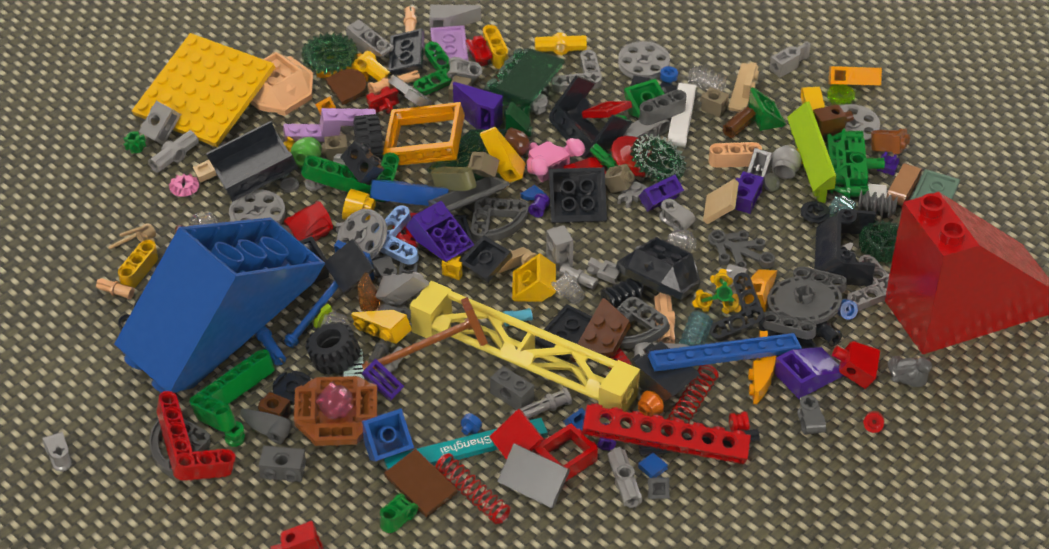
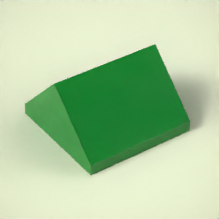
M656 79L624 88L626 101H631L632 108L628 109V114L639 118L641 103L664 94Z
M752 87L750 89L748 107L756 113L755 122L759 130L784 127L786 122L775 102Z

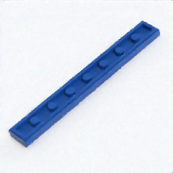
M790 333L649 351L648 358L654 371L783 355L790 350L802 349L795 334Z

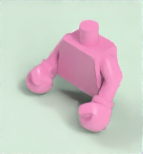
M573 138L566 141L567 145L565 148L556 146L551 142H545L539 146L533 142L529 145L527 171L529 174H535L541 182L548 180L549 169H563V166L570 164V157H578L585 152V146L580 139Z

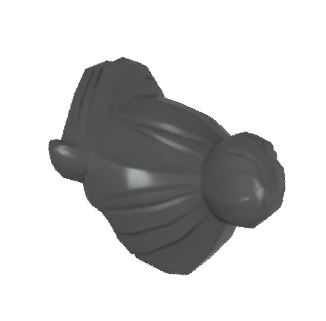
M893 356L888 361V368L892 376L891 380L895 383L901 382L912 387H922L927 383L932 363L925 357L903 359L899 356Z

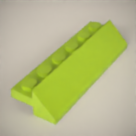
M805 102L791 113L787 119L791 128V134L795 139V145L801 155L804 171L807 173L813 196L817 198V201L826 203L827 190L835 189L836 173L810 102Z

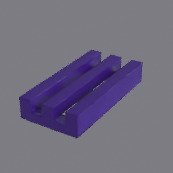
M377 359L361 373L370 383L377 385V390L388 401H391L404 388V385ZM373 366H375L393 385H395L397 389L395 390L387 382V380L373 368Z

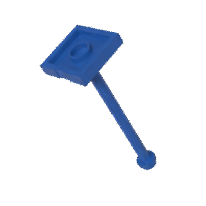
M338 240L334 244L335 253L347 243ZM364 252V254L367 256V258L369 259V261H370L371 264H372L370 254L367 253V252ZM374 272L368 275L364 280L371 283L372 280L375 278ZM335 280L293 333L285 336L284 343L287 346L293 348L298 345L300 335L339 288Z

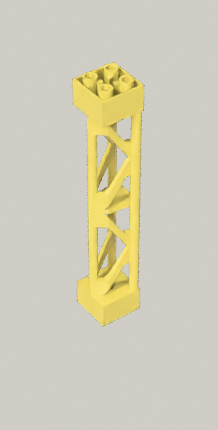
M430 281L429 285L421 290L420 295L412 300L410 304L412 332L428 338L451 328L450 326L454 322L459 324L464 322V319L468 318L466 313H452V300L462 304L461 299L466 297L451 291L448 287ZM472 299L469 300L477 318H488L496 330L494 331L481 325L484 334L489 336L498 348L488 344L480 346L477 339L465 335L475 334L473 329H466L450 336L593 398L603 408L611 409L617 407L627 412L638 396L640 369L620 360L615 361ZM504 322L528 332L522 342L508 337L502 327ZM535 336L556 345L554 348L536 349ZM572 354L579 367L554 356ZM536 358H540L550 363H533ZM588 358L612 368L606 378L596 375L591 371L586 363ZM548 370L571 371L581 384Z

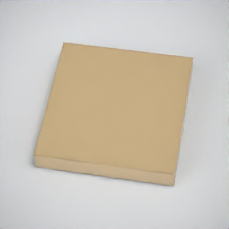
M735 179L707 195L703 221L706 224H710L735 209L739 184Z

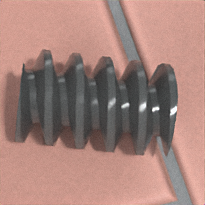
M861 189L858 210L863 211L864 208L866 211L873 210L876 212V215L880 211L881 217L888 213V218L891 219L893 214H895L898 196L893 201L890 194L885 199L884 193L878 198L877 192H874L871 197L868 190L863 195Z

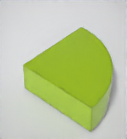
M329 304L323 306L317 318H314L313 326L315 328H320L323 324L334 322L332 307Z

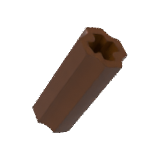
M748 106L740 110L723 125L722 131L725 136L733 138L755 120V111Z

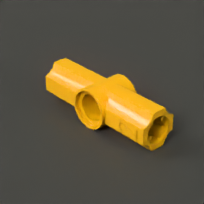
M559 32L553 37H535V52H555L557 55H564L568 51L587 50L586 36H567L565 33Z

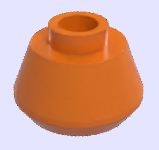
M653 391L643 392L638 401V411L642 412L645 416L651 417L652 415L662 414L664 403L661 397Z

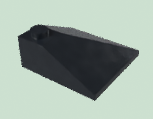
M604 167L549 169L551 223L607 222Z

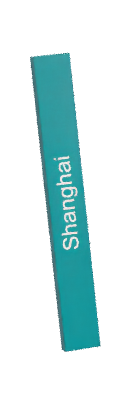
M542 418L530 420L543 438L548 437V432ZM493 429L418 448L417 450L435 466L439 458L447 453H451L454 456V460H459L499 449L489 437L496 430ZM413 450L384 458L387 470ZM451 457L447 458L444 463H448Z

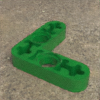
M432 41L425 45L424 54L436 69V72L417 79L413 86L414 89L424 96L449 86L453 80L447 76L450 70L448 63L450 58L438 43ZM443 60L446 62V64L440 65L437 63V61ZM438 79L440 83L435 84L431 80Z

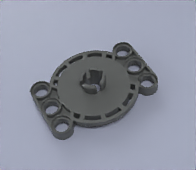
M804 266L795 268L793 277L780 281L770 290L767 300L770 311L765 312V321L762 326L765 329L783 334L794 333L796 337L802 339L814 338L816 336V324L831 319L839 312L842 305L841 293L847 288L846 278L838 274Z

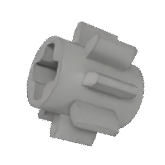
M535 92L528 95L530 99L526 103L531 104V112L541 114L546 111L545 107L548 106V99L544 94L540 95V92Z

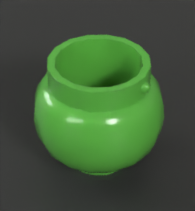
M303 137L296 141L291 148V154L300 168L303 167L307 156L321 157V144L313 137Z

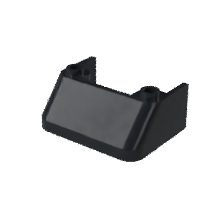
M576 75L550 111L549 121L566 140L570 138L580 139L585 146V152L581 156L591 157L593 154L590 153V149L594 144H598L603 150L612 148L613 142L625 134L632 122L612 114L599 132L587 118L582 116L584 110L591 108L590 102L586 97L596 83Z
M843 209L818 225L815 236L814 269L844 276L847 280V285L865 287L872 285L875 263L857 262L856 255L852 251L840 248L841 233L872 235L876 212Z

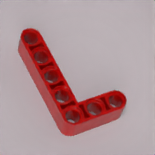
M171 391L160 393L157 415L174 477L181 481L231 475L236 459L235 453L229 449L192 452L176 394Z

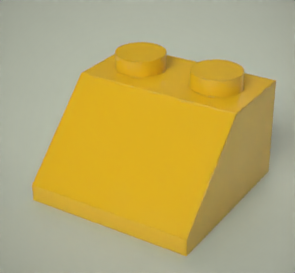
M539 253L513 271V301L542 302L556 293V264Z

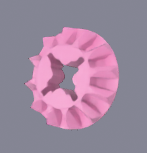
M185 174L183 176L176 175V178L171 179L169 187L174 195L185 197L194 194L198 190L199 182L197 177H193L192 174L187 176Z

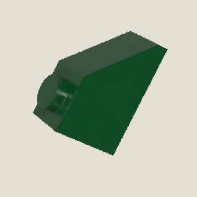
M510 102L506 111V133L509 128H514L525 133L528 138L532 137L534 127H531V118L515 103Z

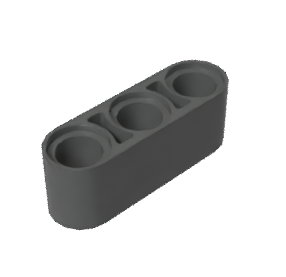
M674 90L641 103L640 123L652 125L683 113L686 108V92Z

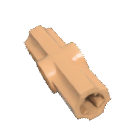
M659 293L657 296H654L655 310L667 317L670 329L657 341L658 343L661 341L663 343L675 344V313L672 311L671 296Z

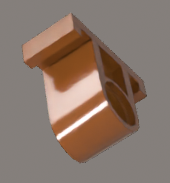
M907 129L871 131L872 151L900 154L910 143V134H907Z

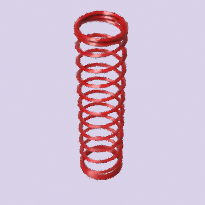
M709 364L699 366L697 370L699 375L705 380L712 381V384L709 385L706 381L699 379L698 376L693 379L682 393L667 420L679 419L674 416V413H678L681 417L688 419V424H690V419L694 418L693 414H696L700 403L704 401L703 397L707 396V392L711 390L714 381L719 377L715 367ZM701 369H706L713 372L715 374V378H711L709 375L702 373ZM694 380H698L701 384L708 386L709 389L705 390L702 386L695 384ZM695 385L700 391L705 392V395L702 396L698 391L692 390L691 386ZM687 391H692L696 396L702 397V400L699 401L697 398L689 395ZM688 396L692 401L699 403V406L695 407L693 403L685 401L684 397ZM681 402H685L688 406L695 408V412L682 406ZM681 407L685 412L692 414V417L688 418L687 415L679 412L677 408ZM664 429V431H665L669 436H671L670 431L667 430V429Z
M451 453L444 454L439 458L435 468L451 484H453L452 480L457 478L456 484L453 485L461 491L462 495L467 496V499L472 501L473 505L478 506V509L483 511L484 515L489 516V519L494 524H500L508 517L510 506L507 504L503 505V500L497 501V495L491 496L492 490L486 491L487 486L481 485V480L475 481L476 476L470 475V470L464 471L465 466L459 465V460H454V456ZM451 457L449 463L443 469H441V466L444 463V461L447 458ZM457 461L458 463L456 467L451 472L447 473V470L450 468V466ZM462 466L463 469L460 474L452 479L454 472ZM468 471L467 477L457 484L462 474ZM451 474L450 479H448L446 475ZM474 476L473 481L467 487L463 488L465 482L470 477ZM479 481L478 487L474 491L469 493V490L473 486V484ZM462 484L461 489H459L457 485ZM485 486L484 491L478 497L474 498L477 491L481 487ZM468 488L467 494H464L463 490ZM490 491L489 497L480 503L482 497ZM473 494L472 499H470L468 495ZM496 496L492 505L485 509L489 500ZM480 498L478 504H475L474 500ZM501 501L502 504L500 505V507L497 508L495 512L491 513L494 506ZM485 503L484 508L481 509V508L479 507V505H482V504ZM507 507L506 512L499 518L495 519L497 514L502 509ZM491 508L489 514H486L485 510Z

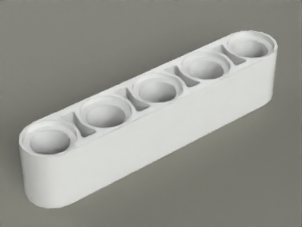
M678 84L677 90H683L687 94L686 108L683 113L672 117L667 146L686 147L697 85Z

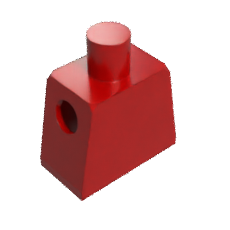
M855 341L850 342L845 349L839 346L834 348L832 357L840 360L839 372L865 389L876 379L880 357L879 349Z
M313 521L282 531L280 534L281 544L271 546V549H323Z

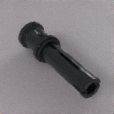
M825 321L816 324V335L824 338L830 347L840 342L842 333L834 330L829 322Z

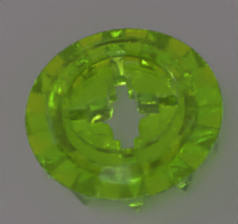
M836 84L827 90V98L830 99L831 103L836 102V105L851 104L855 99V91L847 85Z

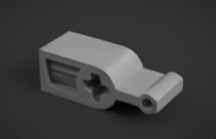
M807 41L799 47H787L771 56L769 70L778 77H782L797 69L801 60L808 59L811 43Z

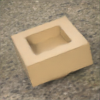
M210 160L193 167L200 183L217 176Z

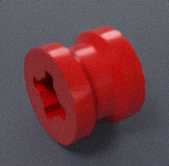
M746 411L740 414L729 413L731 432L734 430H749V417Z

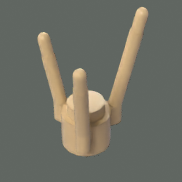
M146 223L141 227L121 233L120 237L133 235L110 245L108 248L113 249L136 237L140 242L144 240L154 241L153 238L156 236V231L151 224Z

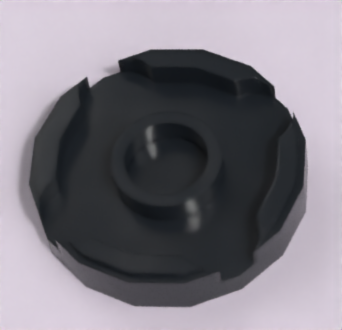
M292 371V373L288 374L287 372L282 373L273 382V394L290 400L291 406H294L295 388L305 385L311 379L300 371Z

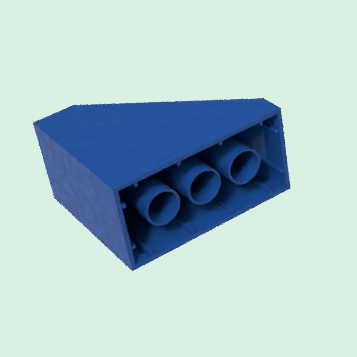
M271 217L179 227L114 345L125 354L124 360L129 366L143 370L153 379L151 384L157 391L161 393L171 391L174 393L192 389L314 283L325 262Z

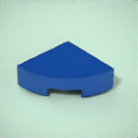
M533 185L521 193V198L526 201L535 200L536 194L545 193L536 185Z

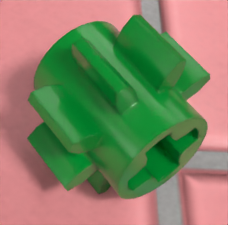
M138 131L129 132L123 138L125 150L130 149L132 154L140 153L146 147L144 134L140 135Z

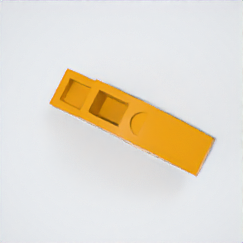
M760 331L759 337L768 336V331ZM776 356L756 358V361H753L752 369L748 371V380L752 381V384H749V396H753V404H758L771 385Z

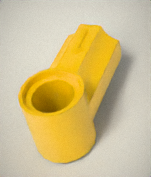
M365 51L354 61V66L358 71L362 73L367 72L377 81L387 78L390 74L386 68L377 62L376 56L371 51Z

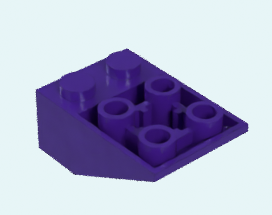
M453 82V103H461L465 115L464 119L481 132L493 127L499 129L503 123V96Z
M442 201L417 213L406 225V228L418 243L445 262L474 246V243Z
M822 347L793 349L776 358L774 374L798 399L844 376L839 372L840 365Z

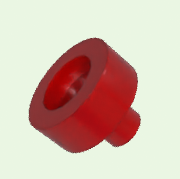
M871 411L866 414L863 424L867 431L877 433L883 429L885 419L881 413Z

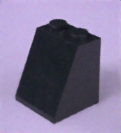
M660 341L656 345L653 343L649 344L643 349L645 352L643 355L637 354L629 361L631 366L640 369L639 387L643 392L653 391L665 402L695 379L699 372L693 367L654 371L648 358L649 351L670 349Z

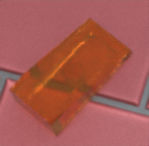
M365 272L357 286L360 309L363 312L376 311L381 300L375 297L377 290L369 274Z

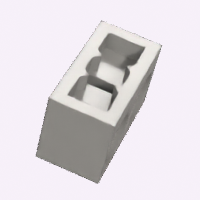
M564 225L547 230L546 257L556 264V272L560 270L563 264L573 267V239Z

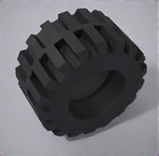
M377 114L355 116L353 120L355 141L366 143L370 146L372 154L382 159L383 140L379 116Z
M330 322V324H323L322 327L316 328L315 332H312L309 335L310 338L306 340V350L313 366L322 374L332 375L333 373L338 374L343 370L346 371L349 366L352 367L354 365V361H357L358 355H360V346L351 327L346 323Z

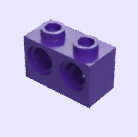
M743 171L740 178H736L739 184L735 210L751 214L762 192L764 177Z
M673 175L644 189L639 198L646 211L649 212L661 206L665 199L674 200L678 198L684 189L677 176Z

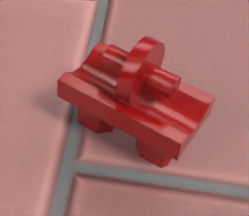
M475 36L473 40H465L466 46L476 63L481 66L488 65V60L493 58V54L486 44V39L482 36Z
M386 86L380 91L381 94L369 93L366 95L369 109H375L376 113L383 110L391 113L393 106L399 104L398 89L396 87L390 89Z

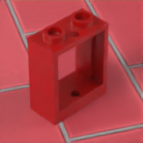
M572 423L542 441L533 450V452L562 465L550 452L571 439L583 453L562 465L570 469L565 482L597 462L598 447L595 442L590 441L585 435L581 434L582 430L576 428Z

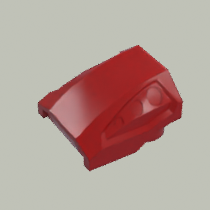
M316 201L314 204L301 209L284 220L285 226L290 228L298 241L312 236L316 242L320 237L327 236L329 231L333 230L330 216L321 201Z

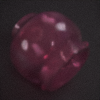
M331 382L322 391L315 403L320 406V411L326 417L337 419L338 417L344 418L353 407L351 404L353 398L351 392L346 387Z

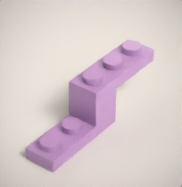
M322 108L320 124H284V139L287 141L289 136L298 141L303 137H313L318 142H324V137L340 135L341 126H354L353 120L355 116L376 114L375 109Z

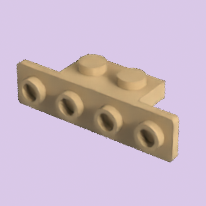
M741 63L728 110L739 112L748 106L750 89L752 87L755 88V81H758L759 71L757 63Z

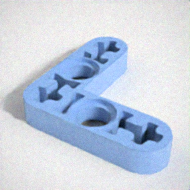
M401 205L394 208L385 219L387 226L394 225L395 228L387 230V237L380 252L404 264L412 265L419 258L417 249L396 238L397 234L411 219L409 208ZM379 225V227L374 231V233H376V232L379 230L380 225ZM393 245L399 246L397 250H390V247Z

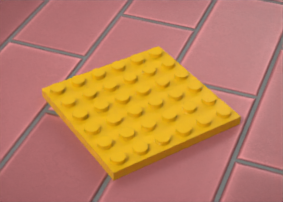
M190 33L131 111L133 115L146 120L151 107L158 101L181 114L173 128L174 131L185 134L191 130L199 141L219 147L276 67L272 62Z

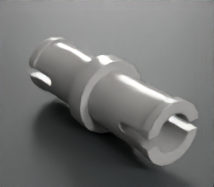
M563 264L559 270V275L573 280L575 284L580 283L591 290H594L598 284L597 278L585 274L581 269L576 270Z

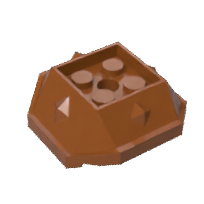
M358 376L316 377L305 385L295 388L294 425L315 446L356 445L363 438L362 421L377 416V385L369 383Z

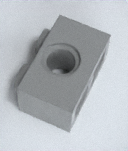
M156 101L151 107L146 120L142 123L139 132L164 145L181 114Z

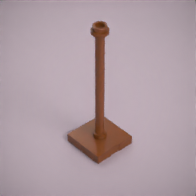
M466 297L461 299L468 317L464 319V322L380 358L378 361L383 366L466 329H473L480 346H484L488 342L470 300ZM368 360L362 364L363 370L371 364Z

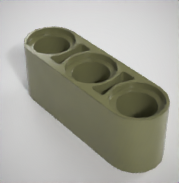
M439 167L431 171L435 187L447 188L449 191H467L477 186L471 167Z

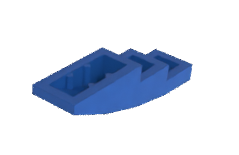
M372 179L370 198L429 206V200L448 193L449 189L429 187L422 184H409L408 182Z

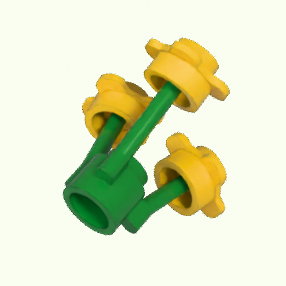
M720 269L719 273L710 277V281L716 285L715 295L712 296L707 292H703V290H697L696 298L692 301L693 307L701 308L703 312L709 311V306H711L712 301L715 299L723 303L722 312L724 314L741 311L738 295H732V290L728 287L732 285L733 279L727 275L726 269Z

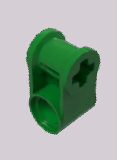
M402 493L396 495L392 501L380 510L381 530L385 533L396 532L416 515L419 508L418 505L409 502Z

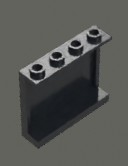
M271 121L206 153L232 202L298 169L293 155L287 150Z

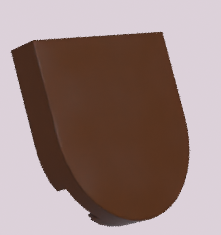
M344 69L325 78L327 85L342 106L361 97L367 85L365 76L355 69Z

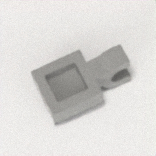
M591 257L588 262L587 273H597L598 278L615 284L621 274L620 270L616 269V264L605 260L604 263H601Z

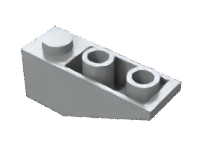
M430 5V28L465 26L481 21V5Z
M359 19L346 27V42L359 52L371 51L375 56L382 57L394 49V46Z
M417 272L383 276L375 297L388 305H401L427 287L429 281L425 280L424 276Z

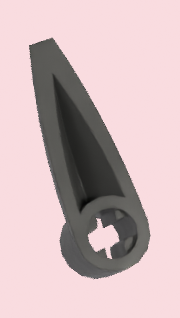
M241 409L240 415L245 422L258 432L267 435L276 444H282L293 428L292 423L284 417L255 410Z

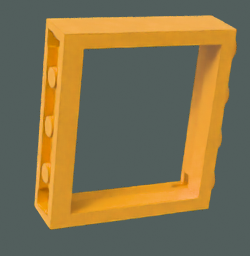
M461 103L393 109L384 143L383 156L386 153L396 154L399 157L398 166L456 160L465 117ZM454 120L450 142L397 147L401 126Z

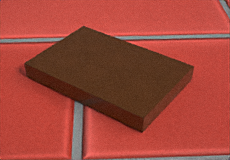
M414 449L384 472V477L405 495L411 503H416L419 507L418 510L425 517L429 516L457 494L458 489L417 449Z

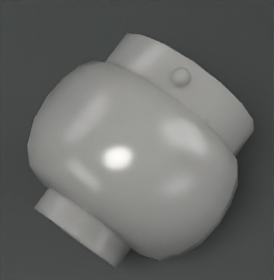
M790 145L777 148L772 155V172L779 178H793L801 166L802 158L800 153Z

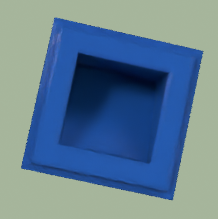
M579 409L565 419L563 423L566 426L572 423L576 428L582 430L584 409Z

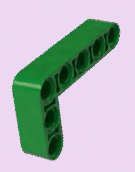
M386 153L383 156L381 165L384 171L376 180L394 181L399 164V157L396 154ZM309 155L305 158L301 170L304 178L346 192L354 189L370 194L371 185L360 183L346 165L314 155ZM374 199L378 202H385L384 200Z
M263 349L253 353L191 397L189 403L196 419L222 432L233 429L237 423L228 404L275 370L269 351Z

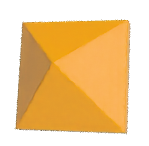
M330 96L315 104L320 115L322 108H336Z

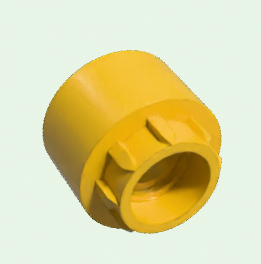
M350 189L344 202L342 219L346 220L351 214L361 209L375 210L376 201L370 198L369 193ZM370 215L365 220H370Z

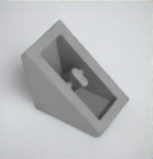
M755 148L747 172L761 177L770 173L773 153Z

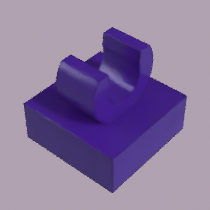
M884 152L881 156L885 160L884 169H877V171L895 175L900 159L897 158L896 154L892 157L888 156L887 152Z

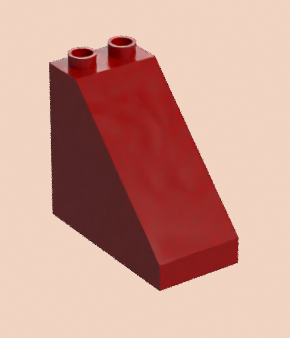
M936 192L903 202L885 302L919 351L924 355L1049 315V277L1022 243L942 193Z

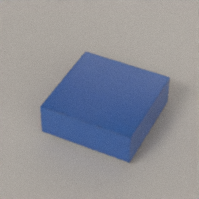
M652 453L638 463V468L648 477L656 478L668 469V464Z

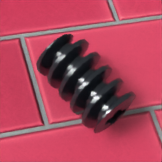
M629 278L626 281H621L619 284H614L612 287H607L605 290L602 289L600 295L602 299L605 298L614 307L616 305L618 308L630 297H637L642 300L644 288L643 284Z

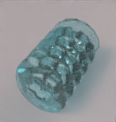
M699 311L691 312L679 344L689 346L705 344L713 324L712 318L708 314Z

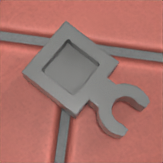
M634 180L629 190L622 191V194L618 196V204L626 201L625 208L631 207L632 201L638 202L640 200L639 195L648 187Z

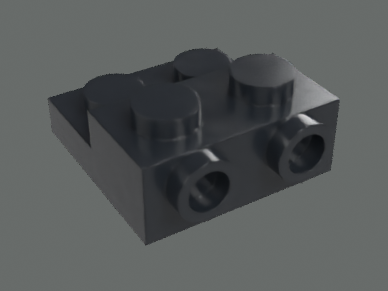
M483 235L459 262H462V269L476 279L479 277L489 283L513 255L511 251Z

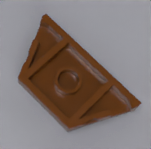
M603 298L577 344L606 357H613L631 327L630 321ZM571 354V356H570L571 361H572V362H576V360L574 359V357H573L572 354Z

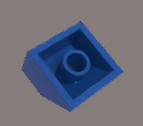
M402 408L362 421L363 438L370 461H377L414 448Z

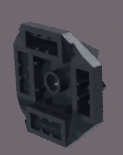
M658 237L653 238L644 245L637 246L632 253L617 261L616 269L620 270L623 275L658 292L672 295L680 300L698 289L701 282L693 254Z

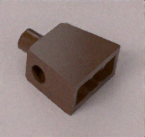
M839 105L813 110L824 143L827 140V134L834 136L842 132V129L846 127V123L854 120L852 112H844Z

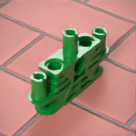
M843 128L842 132L834 136L827 134V152L836 173L835 189H830V193L833 194L834 191L839 192L847 200H850V197H859L861 189L862 194L865 195L866 191H869L867 169H884V158H866L863 131H845V128Z

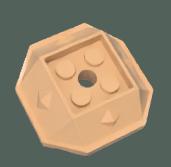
M278 52L263 59L274 63L276 68L250 104L260 111L277 112L279 115L285 116L312 99L313 72L293 57H286Z

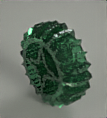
M875 220L874 224L868 223L867 226H863L858 242L861 253L871 255L878 263L884 262L886 265L888 262L892 263L898 232L897 223L892 224L890 220L888 222L883 220L877 222Z

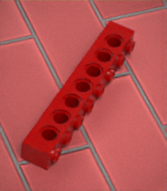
M600 404L586 406L581 432L583 435L738 464H745L748 459L751 435H747L740 430H734L733 432L725 431L723 427L715 426L709 428L705 427L702 423L688 424L684 423L681 419L667 420L660 415L645 416L642 412L632 411L629 413L617 407L611 409L603 408ZM607 418L610 424L604 425L600 422V419ZM623 421L628 422L630 428L625 429L620 423ZM646 425L651 431L648 433L643 432L641 426ZM661 430H669L671 436H664ZM688 433L691 436V440H685L681 434ZM702 437L710 438L712 443H704ZM722 441H729L732 447H725Z

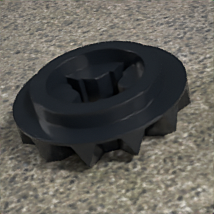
M809 201L802 205L801 217L804 218V221H810V224L814 222L819 225L820 222L823 223L830 218V209L822 202Z

